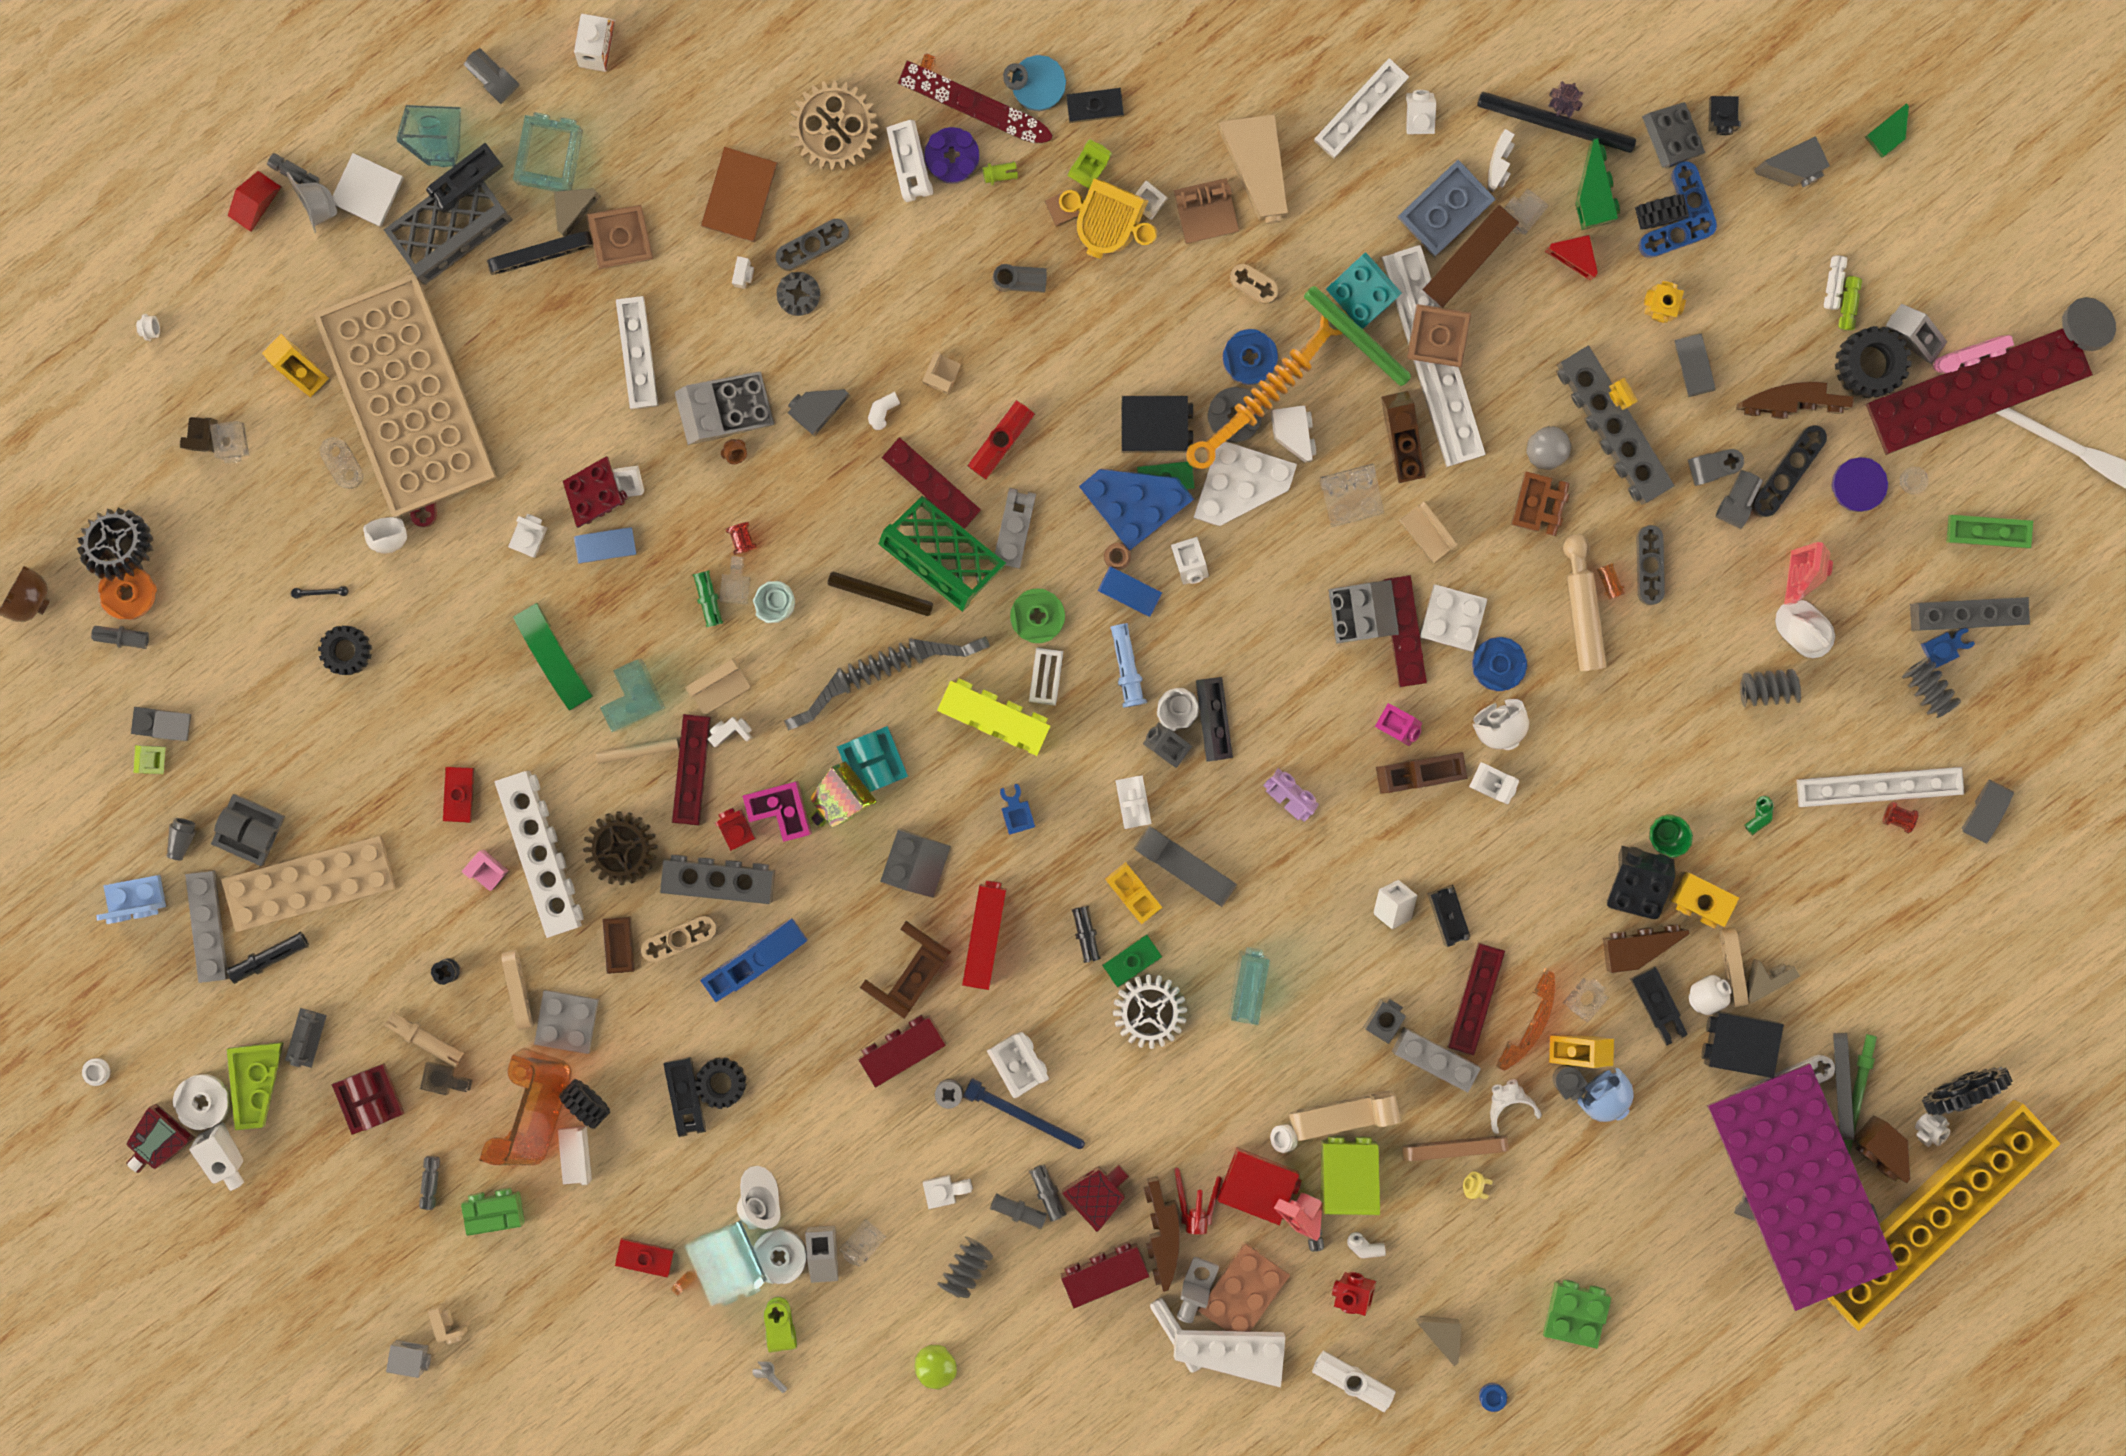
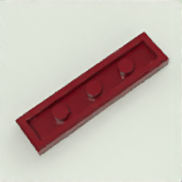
M683 714L672 823L700 825L711 717Z
M1478 943L1449 1038L1448 1048L1475 1055L1505 950Z

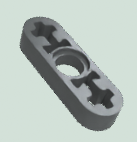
M832 219L781 246L776 252V262L783 270H795L845 243L849 238V228L843 220ZM832 226L843 227L842 237L839 239L836 236L828 238L827 240L831 244L825 246V241L819 233L824 231L825 236L833 232ZM811 237L819 239V250L808 252L805 249L807 239ZM800 243V248L807 257L801 259V255L798 254L793 257L794 263L790 265L787 261L782 263L783 253L785 251H788L790 254L797 252L798 250L795 245Z
M1649 525L1641 528L1636 537L1637 588L1640 601L1646 605H1654L1661 602L1665 595L1664 539L1660 528ZM1648 530H1651L1652 535L1657 537V540L1652 541V550L1658 549V554L1647 553L1643 555V549H1649L1648 541L1643 540V536L1648 534ZM1648 557L1654 558L1658 563V568L1654 573H1648L1643 568V562ZM1643 576L1647 578L1658 576V581H1652L1653 589L1658 590V595L1653 596V600H1650V597L1644 594V591L1648 590L1650 586L1649 581H1643Z

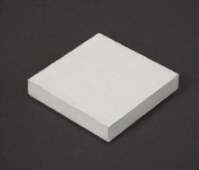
M352 153L332 196L335 206L382 227L404 177Z

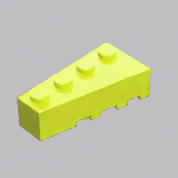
M960 678L957 679L956 683L950 681L937 711L996 738L998 737L1035 756L1038 755L1051 726L1046 724L1048 718L1035 712L1031 716L1021 712L1022 706L1011 701L1004 705L996 701L997 695L984 689L981 694L971 690L973 684Z

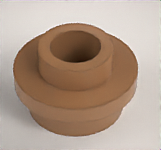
M1113 543L1106 548L1104 561L1108 567L1122 570L1129 565L1131 552L1124 544ZM1116 551L1121 552L1123 555V559L1120 562H1115L1112 559V554Z

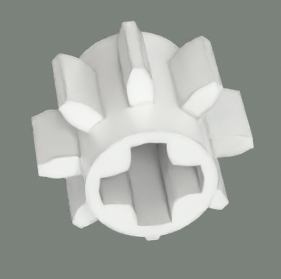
M1926 1113L1920 1117L1915 1125V1129L1918 1131L1916 1136L1927 1147H1930L1932 1143L1940 1146L1950 1135V1129L1947 1128L1950 1123L1942 1115L1936 1114L1931 1116Z

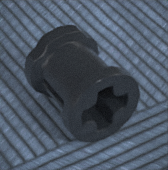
M446 958L435 963L431 968L433 980L441 985L455 981L460 975V966L457 961ZM448 966L447 971L451 972V975L443 977L444 972L440 968Z

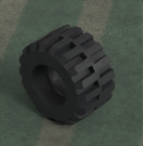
M1873 326L1850 335L1840 345L1842 349L1837 352L1835 357L1839 359L1838 363L1835 364V370L1839 369L1840 375H1837L1839 381L1844 380L1845 384L1843 387L1846 390L1852 389L1853 395H1863V398H1876L1894 391V389L1903 384L1902 380L1906 379L1909 375L1907 368L1911 367L1912 361L1907 360V356L1911 355L1910 349L1905 350L1904 348L1907 342L1904 339L1899 340L1897 338L1899 334L1896 331L1889 332L1887 327L1878 328ZM1866 347L1878 349L1885 357L1886 368L1883 375L1879 378L1868 376L1861 368L1860 356Z

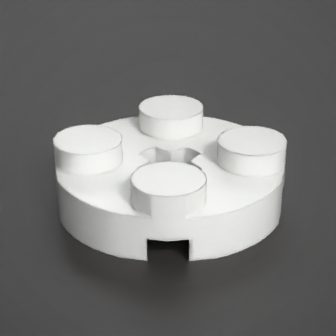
M208 1074L194 1075L183 1081L177 1087L173 1096V1106L176 1108L178 1119L185 1126L195 1130H203L217 1125L226 1117L230 1108L229 1088L221 1080ZM204 1095L208 1101V1106H203L202 1109H199V1103L195 1101V1098Z
M784 1228L765 1232L758 1238L752 1251L754 1271L762 1280L771 1284H787L794 1281L802 1273L807 1259V1252L801 1238L794 1232ZM777 1250L780 1252L783 1250L786 1253L784 1256L786 1261L784 1263L781 1261L775 1263L772 1260L775 1256L773 1251Z

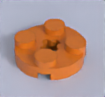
M135 568L133 570L134 577L126 573L124 581L119 580L117 577H115L113 582L106 577L101 579L98 593H100L102 608L109 615L118 619L135 620L145 615L152 607L157 592L156 585L146 571ZM131 586L133 596L131 598L127 597L124 600L122 598L124 593L120 590L122 587L128 588Z

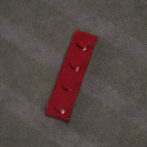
M900 437L881 457L963 529H966L982 511Z
M1411 575L1383 579V581L1391 580L1399 631L1398 635H1391L1399 687L1426 684L1427 680Z

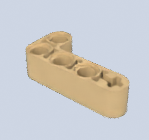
M1392 1090L1299 1109L1289 1113L1291 1126L1296 1133L1297 1141L1375 1124L1378 1127H1383L1401 1122L1396 1094Z

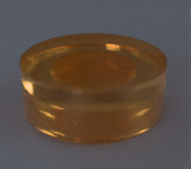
M688 1271L671 1287V1290L678 1297L698 1277L692 1271Z

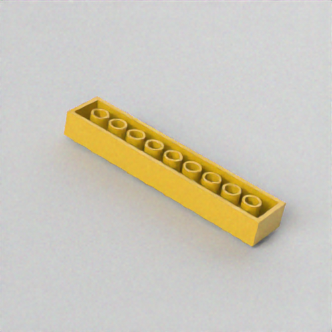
M2012 1100L1879 1224L1898 1269L1829 1297L1827 1300L1852 1327L1860 1331L2060 1145V1142L2023 1103Z

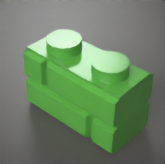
M511 1188L496 1190L495 1195L485 1197L484 1192L468 1195V1200L461 1203L467 1236L517 1228L525 1223L520 1192H512Z

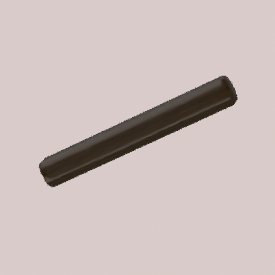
M834 571L830 573L827 583L829 586L918 614L930 616L933 609V603Z

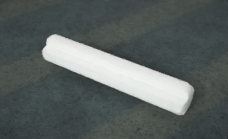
M1159 1298L1153 1301L1150 1307L1174 1345L1175 1331L1182 1329L1165 1301ZM1185 1363L1192 1373L1201 1368L1200 1366Z

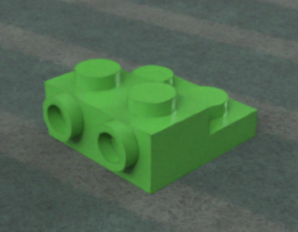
M1565 1279L1563 1283L1555 1282L1543 1336L1598 1349L1603 1324H1606L1611 1297L1606 1293V1289L1592 1285L1589 1289L1579 1287V1283Z

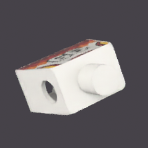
M581 14L574 49L579 67L603 72L607 71L615 20Z

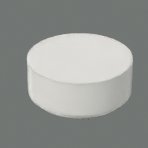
M1288 1124L1279 1125L1271 1132V1144L1276 1151L1285 1153L1296 1148L1298 1141L1292 1126Z

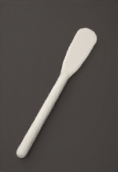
M2011 408L1996 413L2079 456L2090 467L2126 489L2125 460L2100 450L2084 447Z

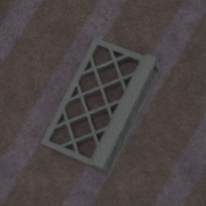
M485 182L476 187L474 192L471 191L466 195L473 197L471 210L458 209V201L447 212L451 213L449 227L436 225L438 212H441V210L437 206V200L428 196L384 229L385 233L411 267L415 276L425 285L513 220ZM450 186L444 189L445 194L452 191ZM482 188L485 193H480V189ZM479 197L488 198L494 204L486 212L477 211ZM422 211H433L431 224L418 223V217ZM457 214L470 215L469 225L463 229L455 228ZM402 226L411 227L409 241L398 240L394 232ZM416 228L430 229L427 243L414 242ZM435 230L448 232L447 241L442 245L433 244ZM413 246L426 248L425 257L415 264L411 258Z

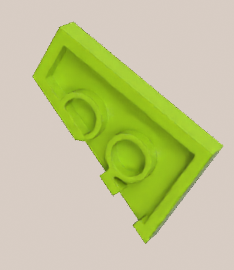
M284 1042L227 1048L235 1130L265 1127Z

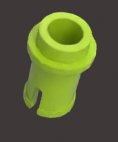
M1015 161L991 166V163H988L987 167H982L985 184L990 183L994 185V182L1018 179L1016 171L1006 173L1007 170L1017 169Z

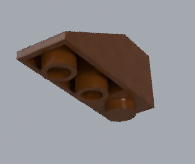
M1404 391L1382 396L1384 419L1398 482L1403 483L1426 478L1415 405L1409 392Z
M1680 924L1666 925L1664 926V931L1654 932L1653 928L1637 929V934L1627 935L1626 931L1611 932L1610 938H1603L1606 969L1610 973L1639 970L1690 934L1689 930L1681 928Z

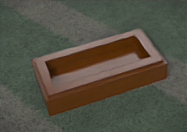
M631 917L602 919L607 974L634 972L635 961Z

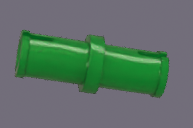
M710 571L693 574L699 596L697 603L701 604L706 628L722 624L723 621L717 603L719 596L714 592Z

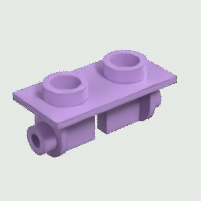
M1279 768L1275 771L1272 778H1269L1263 785L1267 789L1266 792L1279 804L1286 797L1290 800L1284 808L1297 820L1301 819L1305 822L1310 815H1313L1319 805L1309 791L1302 790L1289 773L1282 772Z

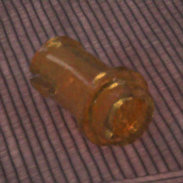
M1613 563L1597 569L1606 590L1604 595H1607L1609 600L1624 594L1623 588L1625 586H1621Z

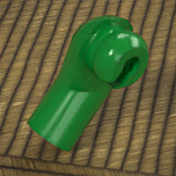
M1760 796L1757 799L1755 817L1744 824L1746 830L1752 836L1771 823L1773 819L1774 804L1768 796Z

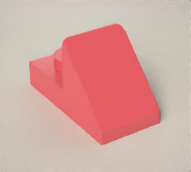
M1301 1193L1297 1201L1291 1200L1290 1203L1281 1199L1278 1200L1274 1209L1296 1232L1315 1241L1319 1239L1323 1207L1321 1200L1305 1193Z

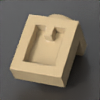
M444 1303L433 1306L428 1311L437 1343L446 1341L447 1345L461 1341L462 1336L468 1331L467 1325L451 1329L450 1326L453 1325L452 1315L449 1309L445 1310Z

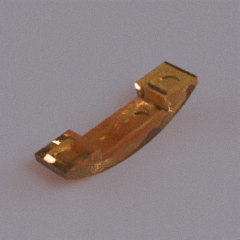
M1546 968L1533 991L1534 994L1542 997V1000L1519 1045L1517 1046L1508 1041L1496 1064L1503 1071L1519 1062L1532 1049L1549 1020L1555 995V975Z

